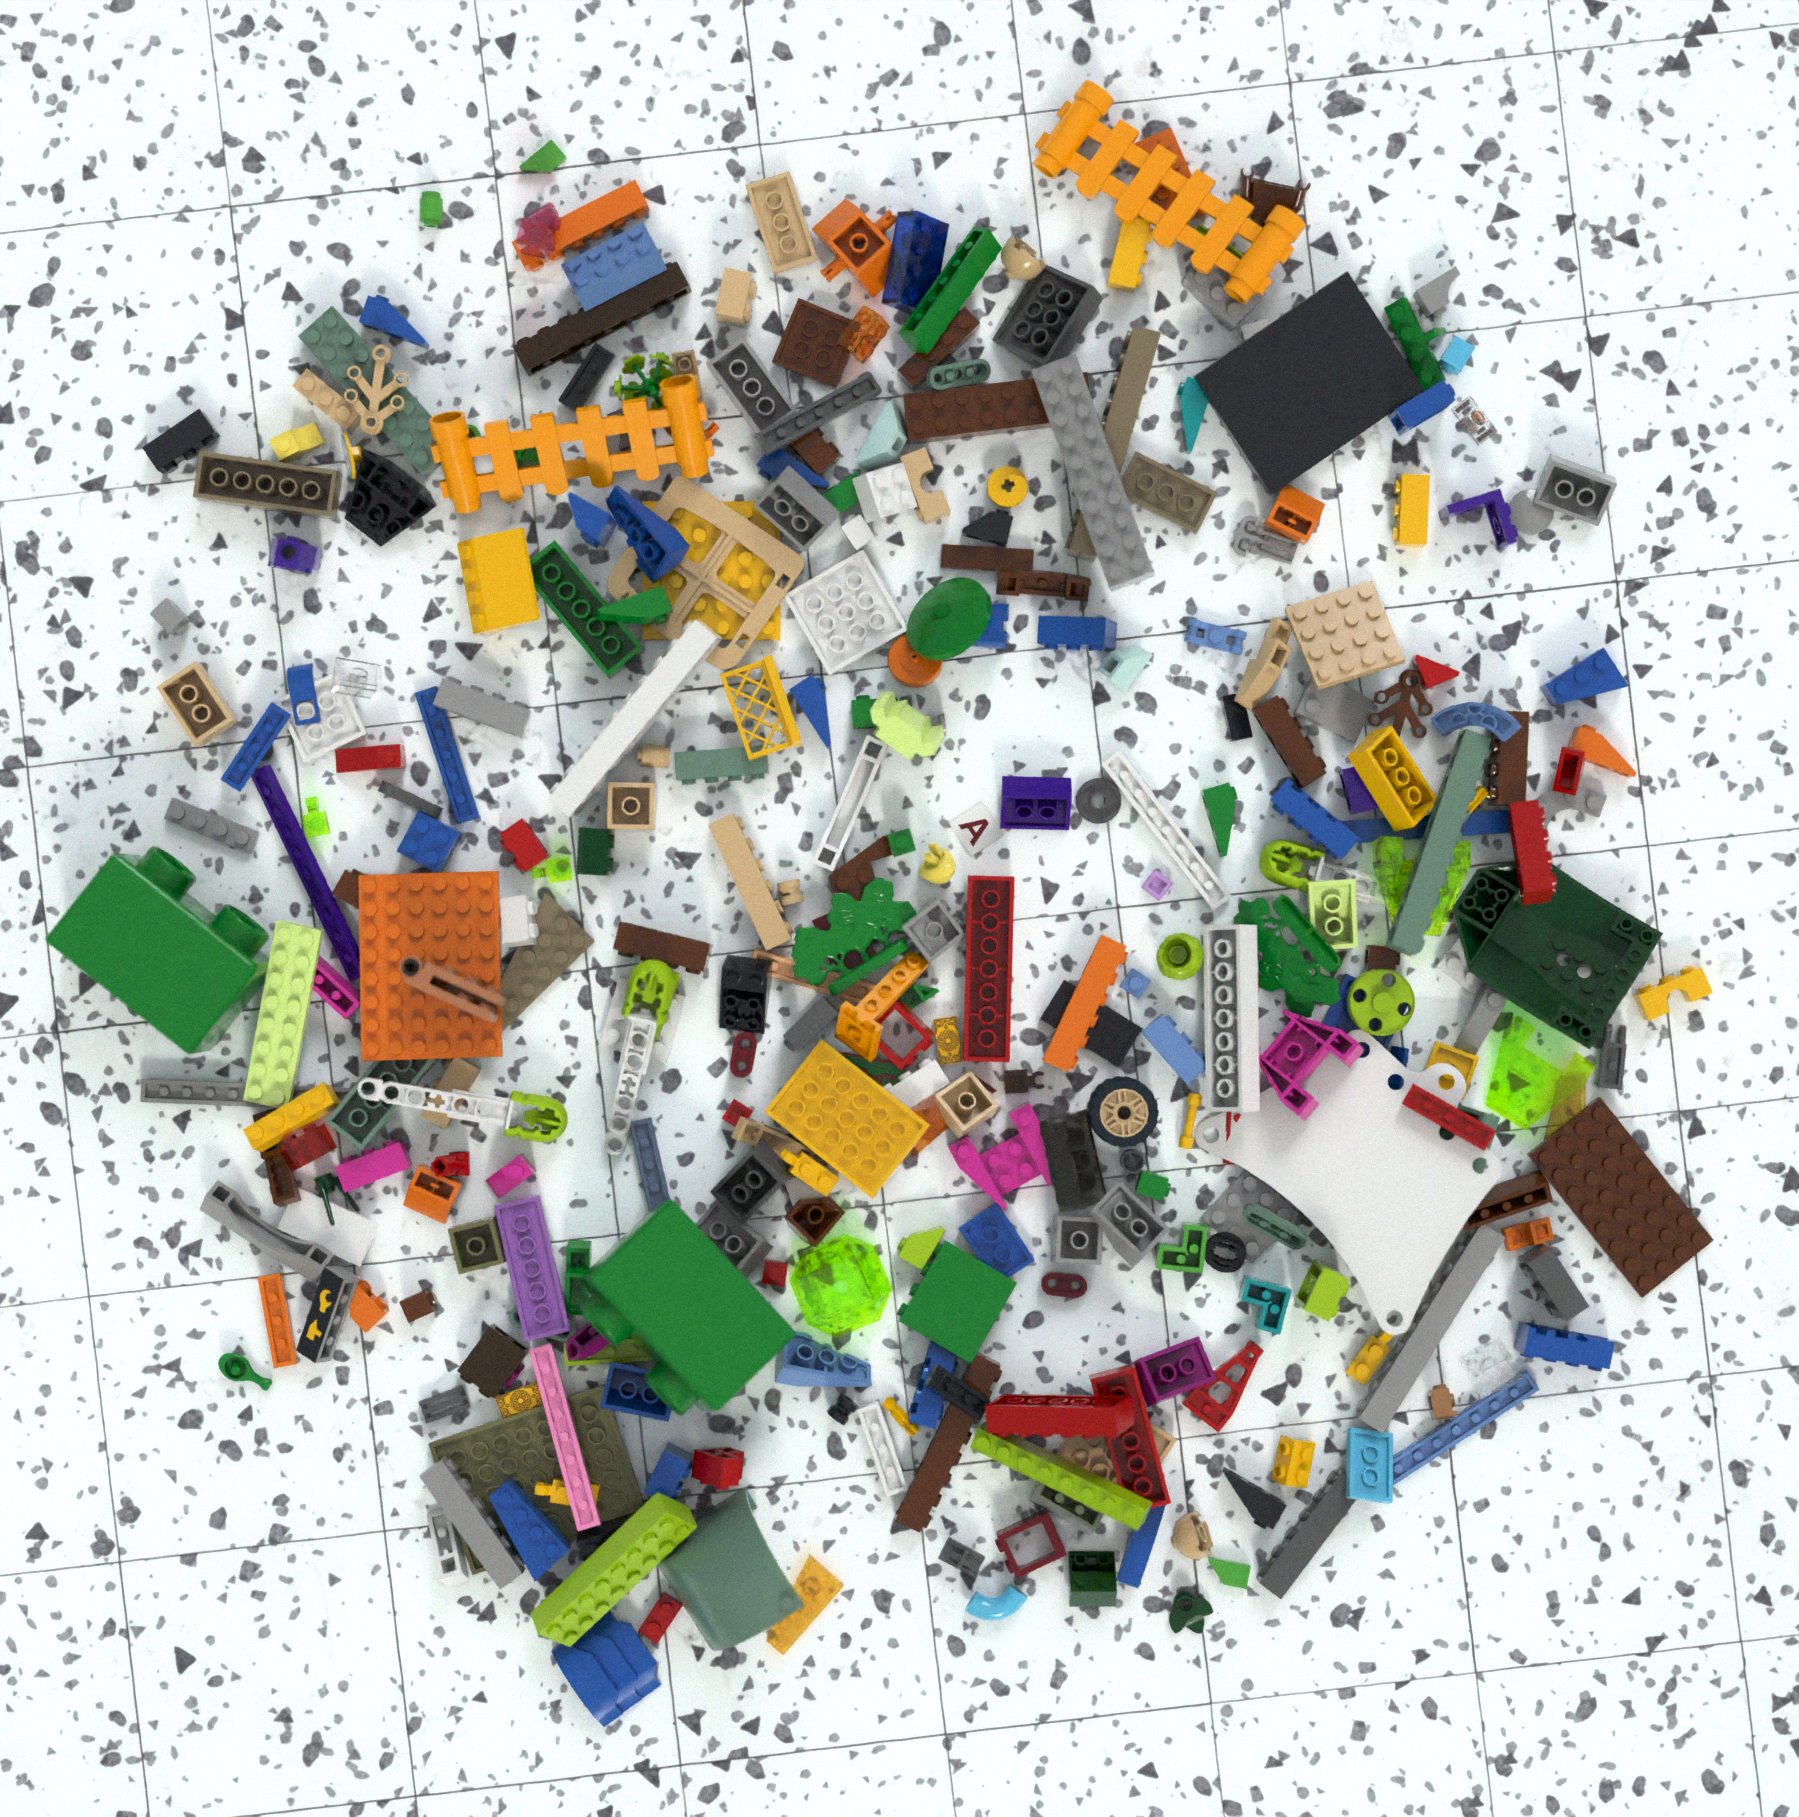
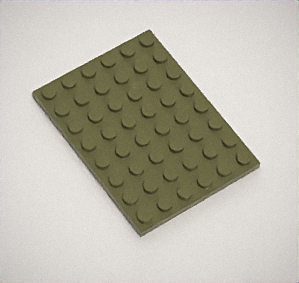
M605 1384L567 1396L590 1483L600 1485L597 1509L601 1523L637 1512L645 1504L614 1411L600 1408ZM544 1405L488 1422L428 1444L434 1463L444 1456L448 1460L452 1459L458 1467V1474L461 1478H466L472 1488L470 1491L475 1497L478 1496L485 1505L484 1510L488 1516L492 1515L498 1523L497 1529L502 1535L505 1534L512 1543L511 1548L515 1554L519 1552L489 1499L492 1492L509 1476L570 1542L577 1540V1527L571 1506L550 1503V1495L534 1494L537 1482L553 1484L554 1478L563 1479ZM458 1532L472 1575L486 1571Z

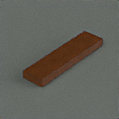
M942 544L940 568L984 571L1033 570L1034 549Z

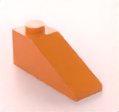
M1585 724L1582 727L1574 728L1567 748L1585 751V762L1628 778L1636 776L1637 772L1602 734L1595 732L1596 728Z

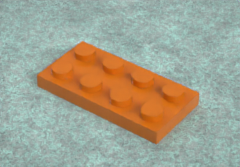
M1171 127L1134 143L1150 155L1155 147L1160 144L1177 155L1178 160L1172 169L1187 179H1190L1192 176ZM1160 184L1151 197V201L1167 211L1178 195ZM1198 209L1191 221L1206 213Z

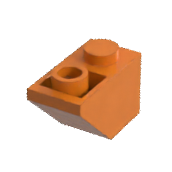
M359 1279L350 1304V1317L366 1333L390 1310L387 1308V1302L381 1296L376 1297L373 1294L371 1285L366 1280Z

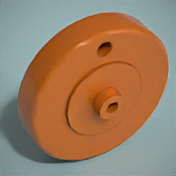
M907 634L899 637L892 644L888 652L887 661L891 675L897 682L906 687L919 688L932 683L939 676L943 667V660L933 661L921 657L909 644Z

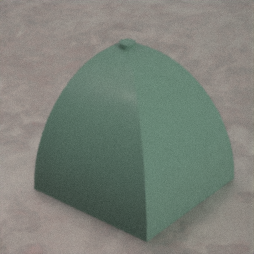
M746 1487L694 1519L697 1528L657 1565L713 1651H720L738 1645L767 1630L804 1606V1602L785 1576L752 1512L757 1508V1504Z

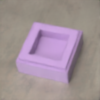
M1154 869L1141 888L1160 901L1173 882Z

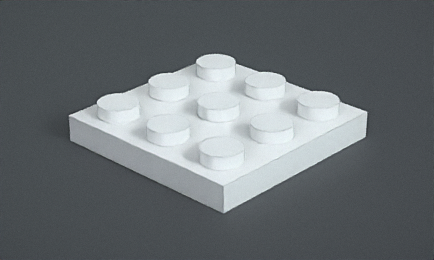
M339 671L314 682L321 717L320 722L297 726L295 724L290 693L275 700L277 706L291 714L286 725L304 763H308L368 735ZM313 700L296 703L299 721L316 717Z
M622 977L618 978L600 1044L620 1050L623 1047L629 1020L622 1015L623 1002L626 1001L625 993L628 985V979ZM642 984L640 989H644L645 984ZM675 993L669 1009L667 1023L663 1025L659 1039H654L650 1055L651 1059L667 1062L686 996ZM636 1002L634 1007L639 1008L640 1003ZM635 1034L633 1036L635 1043H645V1037L642 1034Z

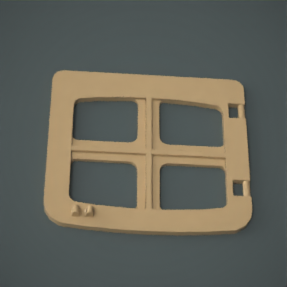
M678 476L671 482L652 511L668 523L674 512L679 508H683L719 528L721 535L701 563H695L684 556L682 562L673 568L686 578L687 585L673 604V611L669 620L660 625L652 623L649 626L671 641L675 638L678 640L684 634L682 632L684 627L683 621L700 596L704 593L712 595L745 619V622L730 644L725 648L716 646L705 659V662L718 669H731L747 653L804 569L805 562L798 553L691 480ZM738 543L753 552L775 571L773 581L757 603L750 601L717 577L719 568ZM633 546L626 548L607 579L608 590L617 601L639 594L629 585V579L638 567L636 562L638 556ZM784 574L790 579L781 589L776 584ZM744 633L749 639L743 648H740L736 643Z

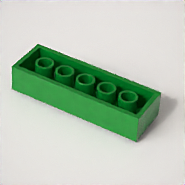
M555 540L530 560L535 590L609 679L613 678L645 651L644 647L623 622L596 619L597 609L608 604Z

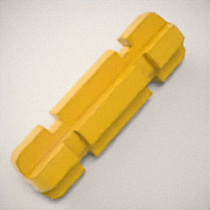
M891 1396L887 1397L882 1402V1406L887 1412L890 1411V1415L902 1428H905L904 1431L909 1436L915 1435L919 1430L918 1425L908 1421V1414L900 1405H896V1401Z

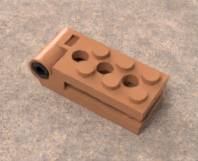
M406 956L399 963V972L405 978L404 983L496 1024L500 1015L494 1013L495 1008L482 1002L479 1005L473 1004L474 998L460 992L456 996L436 986L441 978L504 1007L507 998L502 996L503 991L490 985L487 988L481 987L482 981L468 975L464 979L460 977L462 972L447 965L442 969L415 956Z

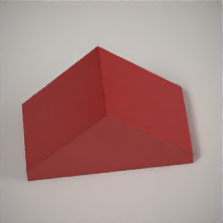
M1418 654L1411 659L1414 669L1421 676L1423 690L1455 678L1460 673Z
M1561 747L1552 791L1576 796L1585 766V751Z

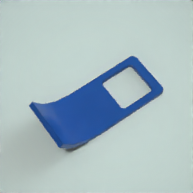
M313 663L289 667L287 669V681L295 724L300 726L320 722L321 717L313 680ZM313 700L316 717L299 721L296 703Z

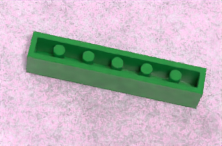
M972 227L898 332L913 352L928 354L933 349L935 343L947 329L954 316L959 312L963 303L971 295L977 283L983 278L984 273L992 262L995 261L1002 247L989 229Z

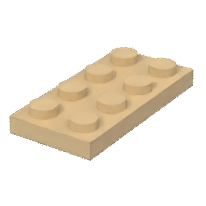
M787 171L745 185L774 275L818 261L790 172Z

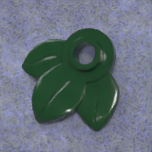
M1181 1591L1174 1597V1609L1169 1614V1624L1175 1634L1180 1632L1184 1626L1195 1633L1201 1634L1204 1628L1203 1616L1213 1613L1212 1606L1204 1598H1196L1188 1591ZM1182 1599L1189 1600L1186 1606L1180 1604Z

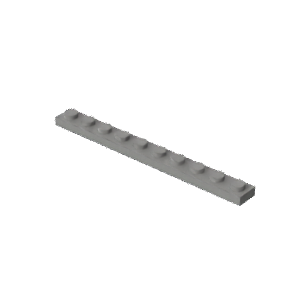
M141 1079L140 1102L270 1107L244 1101L246 1083ZM295 1085L292 1100L315 1086ZM332 1086L340 1102L353 1088Z

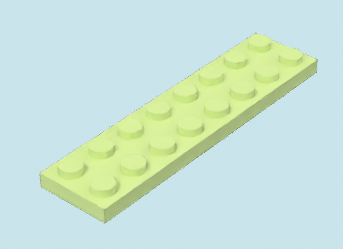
M283 920L276 921L244 1092V1101L280 1108L292 1101L323 929Z

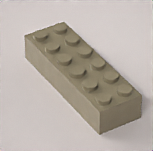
M199 451L193 497L204 502L336 520L343 475L337 470Z

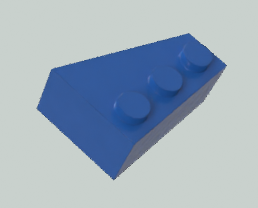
M1038 616L1037 644L1044 646V650H1058V647H1066V650L1080 651V648L1096 652L1116 650L1117 622L1106 617Z
M1603 647L1539 688L1550 705L1555 706L1622 689L1629 685Z

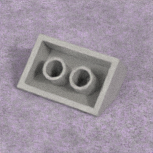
M1550 454L1541 473L1533 503L1599 526L1615 491L1617 481L1614 476Z

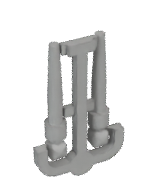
M1246 516L1241 520L1239 528H1236L1233 532L1235 538L1233 550L1237 555L1245 557L1247 550L1253 555L1258 554L1291 565L1298 542L1269 531L1263 526H1255L1258 518L1254 516ZM1246 531H1248V532L1254 531L1255 534H1257V535H1260V536L1264 535V538L1262 539V538H1259V537H1256V536L1247 534ZM1270 537L1293 545L1292 548L1270 542L1268 539ZM1245 538L1260 543L1261 547L1258 548L1259 546L1253 544L1249 545L1247 542L1244 541L1241 542L1239 545V542L1241 539ZM1266 546L1289 553L1288 559L1266 551Z

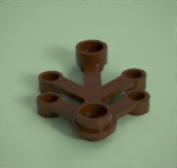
M1404 670L1399 675L1398 683L1384 691L1379 690L1375 692L1374 701L1377 704H1385L1391 696L1402 691L1399 701L1379 713H1371L1368 716L1369 725L1378 727L1385 719L1396 714L1393 728L1399 738L1405 716L1412 727L1411 733L1415 738H1423L1426 735V727L1421 725L1409 703L1412 694L1418 703L1417 710L1420 715L1428 716L1433 711V706L1427 702L1419 688L1422 679L1416 670ZM1409 676L1413 679L1411 685L1406 683V678ZM1380 693L1385 695V699L1382 702L1378 700ZM1425 704L1429 707L1427 713L1422 712V706ZM1375 715L1379 718L1377 724L1372 723V717ZM1421 727L1423 732L1418 736L1416 728Z

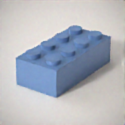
M643 222L561 264L585 312L667 270Z

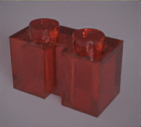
M314 1123L303 1129L304 1134L297 1137L296 1134H293L283 1140L284 1145L278 1149L291 1172L300 1169L337 1148L324 1123L316 1126Z

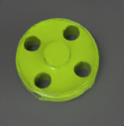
M1372 969L1362 973L1353 981L1346 993L1347 1011L1352 1022L1362 1031L1372 1035L1387 1036L1400 1031L1408 1024L1414 1013L1415 996L1411 985L1402 975L1389 969ZM1388 973L1392 976L1393 980L1391 985L1386 987L1382 983V978ZM1357 989H1361L1364 993V997L1360 1002H1356L1353 998V993ZM1404 1002L1408 1006V1011L1405 1015H1400L1398 1013V1006ZM1372 1018H1377L1379 1027L1372 1031L1369 1028V1021Z

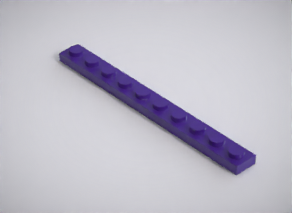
M271 765L263 766L254 772L251 778L349 981H355L360 978V949L336 899L331 894L332 891Z

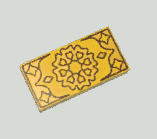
M956 1016L933 1019L940 1065L963 1062Z
M538 1382L495 1397L502 1418L543 1405Z

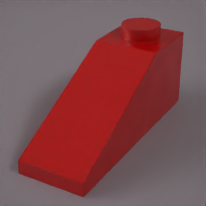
M401 744L335 750L337 773L406 769L405 746Z

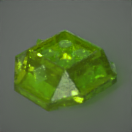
M842 1234L818 1244L817 1247H811L802 1251L789 1281L806 1323L836 1338L879 1321L892 1291L891 1283L875 1245L847 1234ZM837 1281H844L847 1284V1289L843 1292H838L834 1288V1284Z

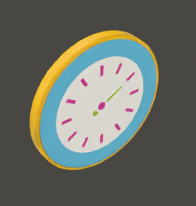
M342 433V449L350 478L355 479V463L361 462L362 450L360 446L351 447L347 434Z

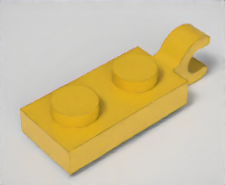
M784 1148L780 1154L782 1159L791 1165L788 1170L793 1175L825 1197L828 1196L840 1179L835 1173L803 1151H801L799 1156H796Z
M1381 1330L1378 1337L1370 1334L1345 1372L1365 1386L1391 1350V1347L1386 1343L1394 1335L1388 1334Z
M554 1478L553 1484L537 1482L534 1494L550 1495V1503L571 1506L564 1479ZM591 1484L597 1505L600 1485Z

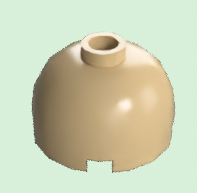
M1014 235L1010 236L1002 248L1001 262L1005 266L1004 273L1013 280L1016 277L1021 280H1031L1042 272L1047 263L1043 258L1038 260L1036 258L1037 252L1017 237L1015 239Z
M1193 1511L1180 1517L1174 1524L1173 1536H1171L1173 1548L1175 1550L1178 1549L1184 1557L1193 1560L1212 1555L1209 1548L1213 1547L1206 1521L1201 1523L1198 1517L1202 1515L1198 1511Z

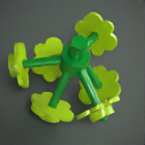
M656 352V355L649 354L650 359L657 361L656 367L649 370L651 375L649 378H646L641 371L645 366L644 361L646 358L644 356L634 354L627 358L622 368L623 374L629 373L633 375L637 373L643 382L639 386L635 381L629 382L628 385H623L622 375L619 374V381H614V386L612 387L614 395H618L619 401H622V394L625 395L624 400L646 397L647 401V397H652L655 400L651 402L652 408L650 410L665 406L662 396H659V384L664 379L673 375V372L670 369H666L664 365H674L669 361V356L665 355L664 352Z

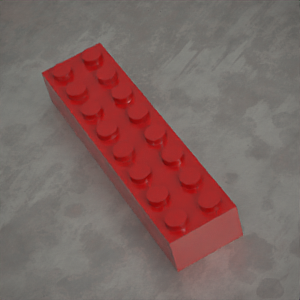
M968 875L963 1061L1010 1062L1015 877Z

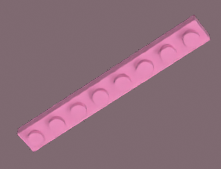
M553 1343L530 1349L529 1353L577 1530L581 1531L600 1525L601 1520Z

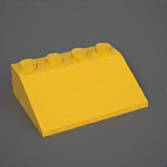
M524 527L475 537L457 543L473 634L497 633L540 620Z

